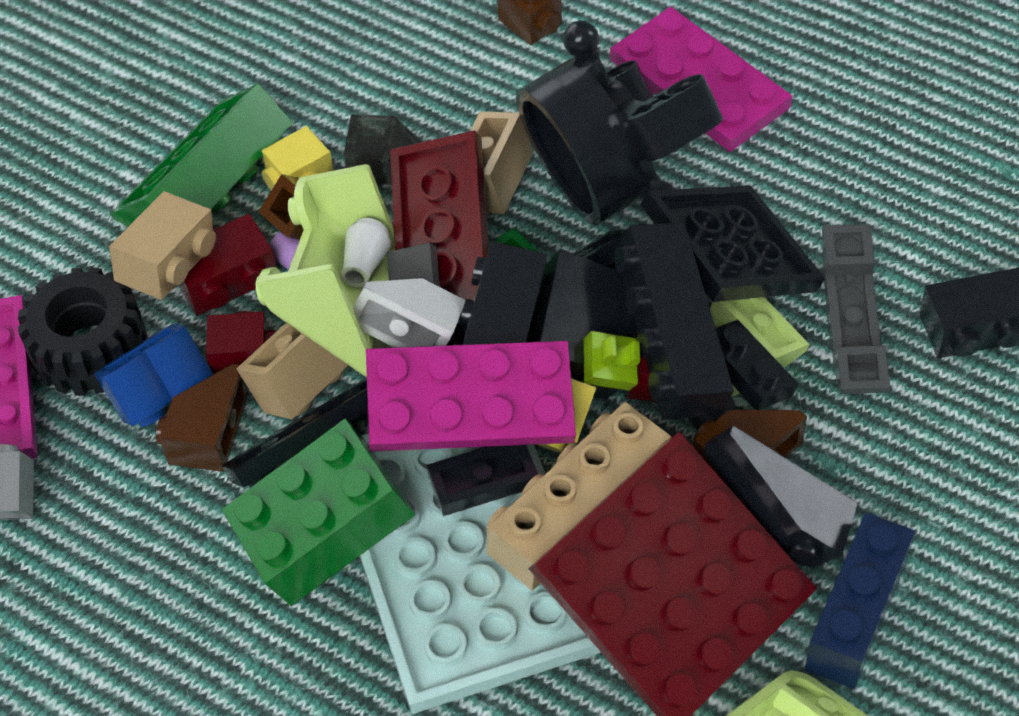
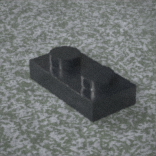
M738 319L715 328L731 383L755 410H762L793 397L798 382Z
M527 445L487 446L427 465L428 477L443 516L523 492L527 483L538 474Z

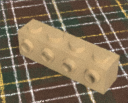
M626 402L622 403L613 413L609 414L606 412L602 414L591 427L589 434L578 445L576 443L569 444L559 455L555 466L544 476L542 474L535 475L523 489L520 498L510 507L506 505L500 507L491 516L486 526V554L533 591L540 582L528 568L666 443L671 436Z

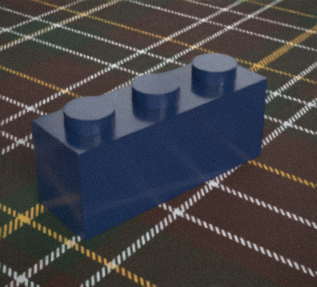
M865 512L810 640L805 665L806 671L851 689H856L907 563L915 530Z

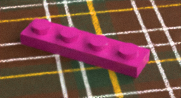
M22 295L0 299V444L15 445L18 447V451L34 459L38 458L31 361L18 332V326L20 325L18 321L19 310L26 307L23 303Z

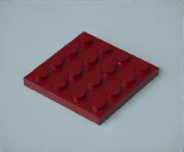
M680 432L664 443L528 568L656 716H691L817 590L816 586Z

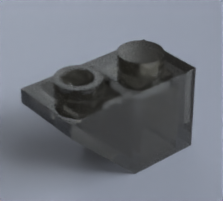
M351 114L343 154L345 166L349 168L367 164L372 170L377 185H392L390 149L421 143L422 141L395 116Z

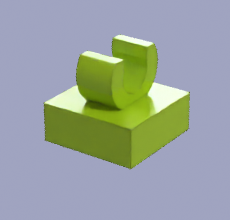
M591 331L583 338L585 384L627 391L638 384L637 365L640 363V342L636 341V338Z

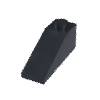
M735 426L730 427L705 443L703 452L733 493L780 547L789 554V557L794 562L814 569L843 555L857 508V502Z

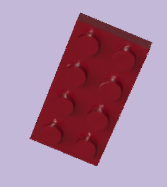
M474 130L390 149L395 250L426 243L433 244L437 249L440 287L464 300L470 299L475 301L478 286L471 284L477 256L486 258L489 249L481 136Z

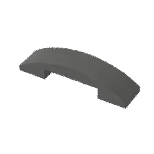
M870 224L823 225L822 247L827 320L833 365L840 394L889 393L891 386L886 347L881 345L873 281L875 260Z

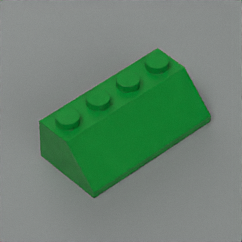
M259 83L220 101L110 215L116 221L129 227L163 191L209 208L212 214L216 213L231 199L232 196L228 191L236 183L241 185L246 182L259 169L255 162L262 156V150L283 139L282 134L293 122Z

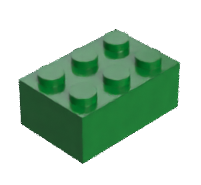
M346 418L221 509L263 582L290 606L294 605L416 515L374 451L370 452L369 444Z

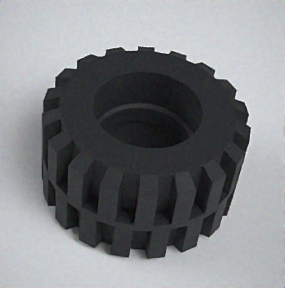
M82 267L72 268L69 274L56 273L52 275L53 280L50 282L42 281L35 286L37 293L28 294L23 301L26 308L19 310L18 314L20 338L36 374L40 375L41 380L48 387L54 384L56 391L64 394L73 389L75 396H85L87 390L93 389L95 394L104 392L94 373L148 339L135 295L130 287L114 281L112 272L104 275L101 268L92 267L89 272H83ZM98 326L87 334L69 337L81 328Z

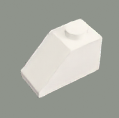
M423 278L372 281L365 283L353 306V310L362 332L394 348L446 346L454 333L465 300Z

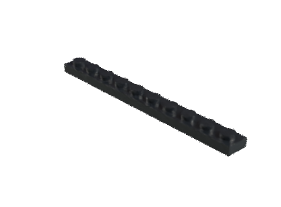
M611 230L573 254L615 269V249L617 245L621 244L627 230ZM460 322L457 323L454 333L446 346H452L454 342L463 344L467 329L459 327ZM367 378L224 463L222 467L229 480L242 488L247 485L251 488L273 472L275 468L291 459L345 418L355 428L358 425L356 419L368 412Z

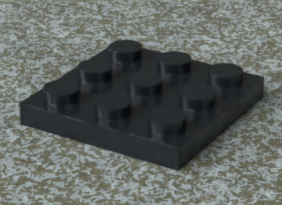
M751 185L649 190L640 204L653 221V224L685 223L705 294L712 302L817 292L825 280V277Z

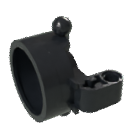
M578 20L572 22L565 29L563 35L564 47L574 57L518 89L516 92V104L526 133L551 179L574 210L588 223L596 226L638 200L643 199L649 190L675 189L670 183L661 181L651 161L673 153L713 129L723 120V116L702 74L682 79L653 96L635 60L622 63L606 72L597 51L599 43L598 30L588 21Z

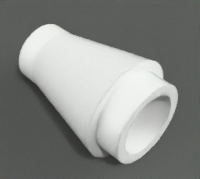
M362 218L346 230L341 278L347 285L356 288L364 287L365 283L369 281L371 274L391 247L389 231L383 223L372 218Z

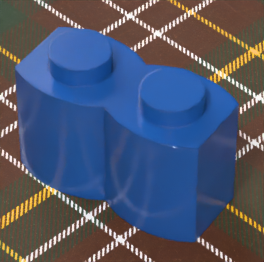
M176 323L155 333L134 349L112 360L94 373L121 420L131 426L139 423L140 427L148 426L159 420L162 415H165L164 407L172 401L173 397L213 374L185 325Z

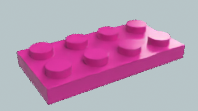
M671 6L610 48V61L618 66L631 60L637 62L651 92L655 95L682 79L702 74L723 116V120L705 134L729 152H732L790 109L792 105V95Z
M568 341L366 349L370 452L574 443L576 430Z

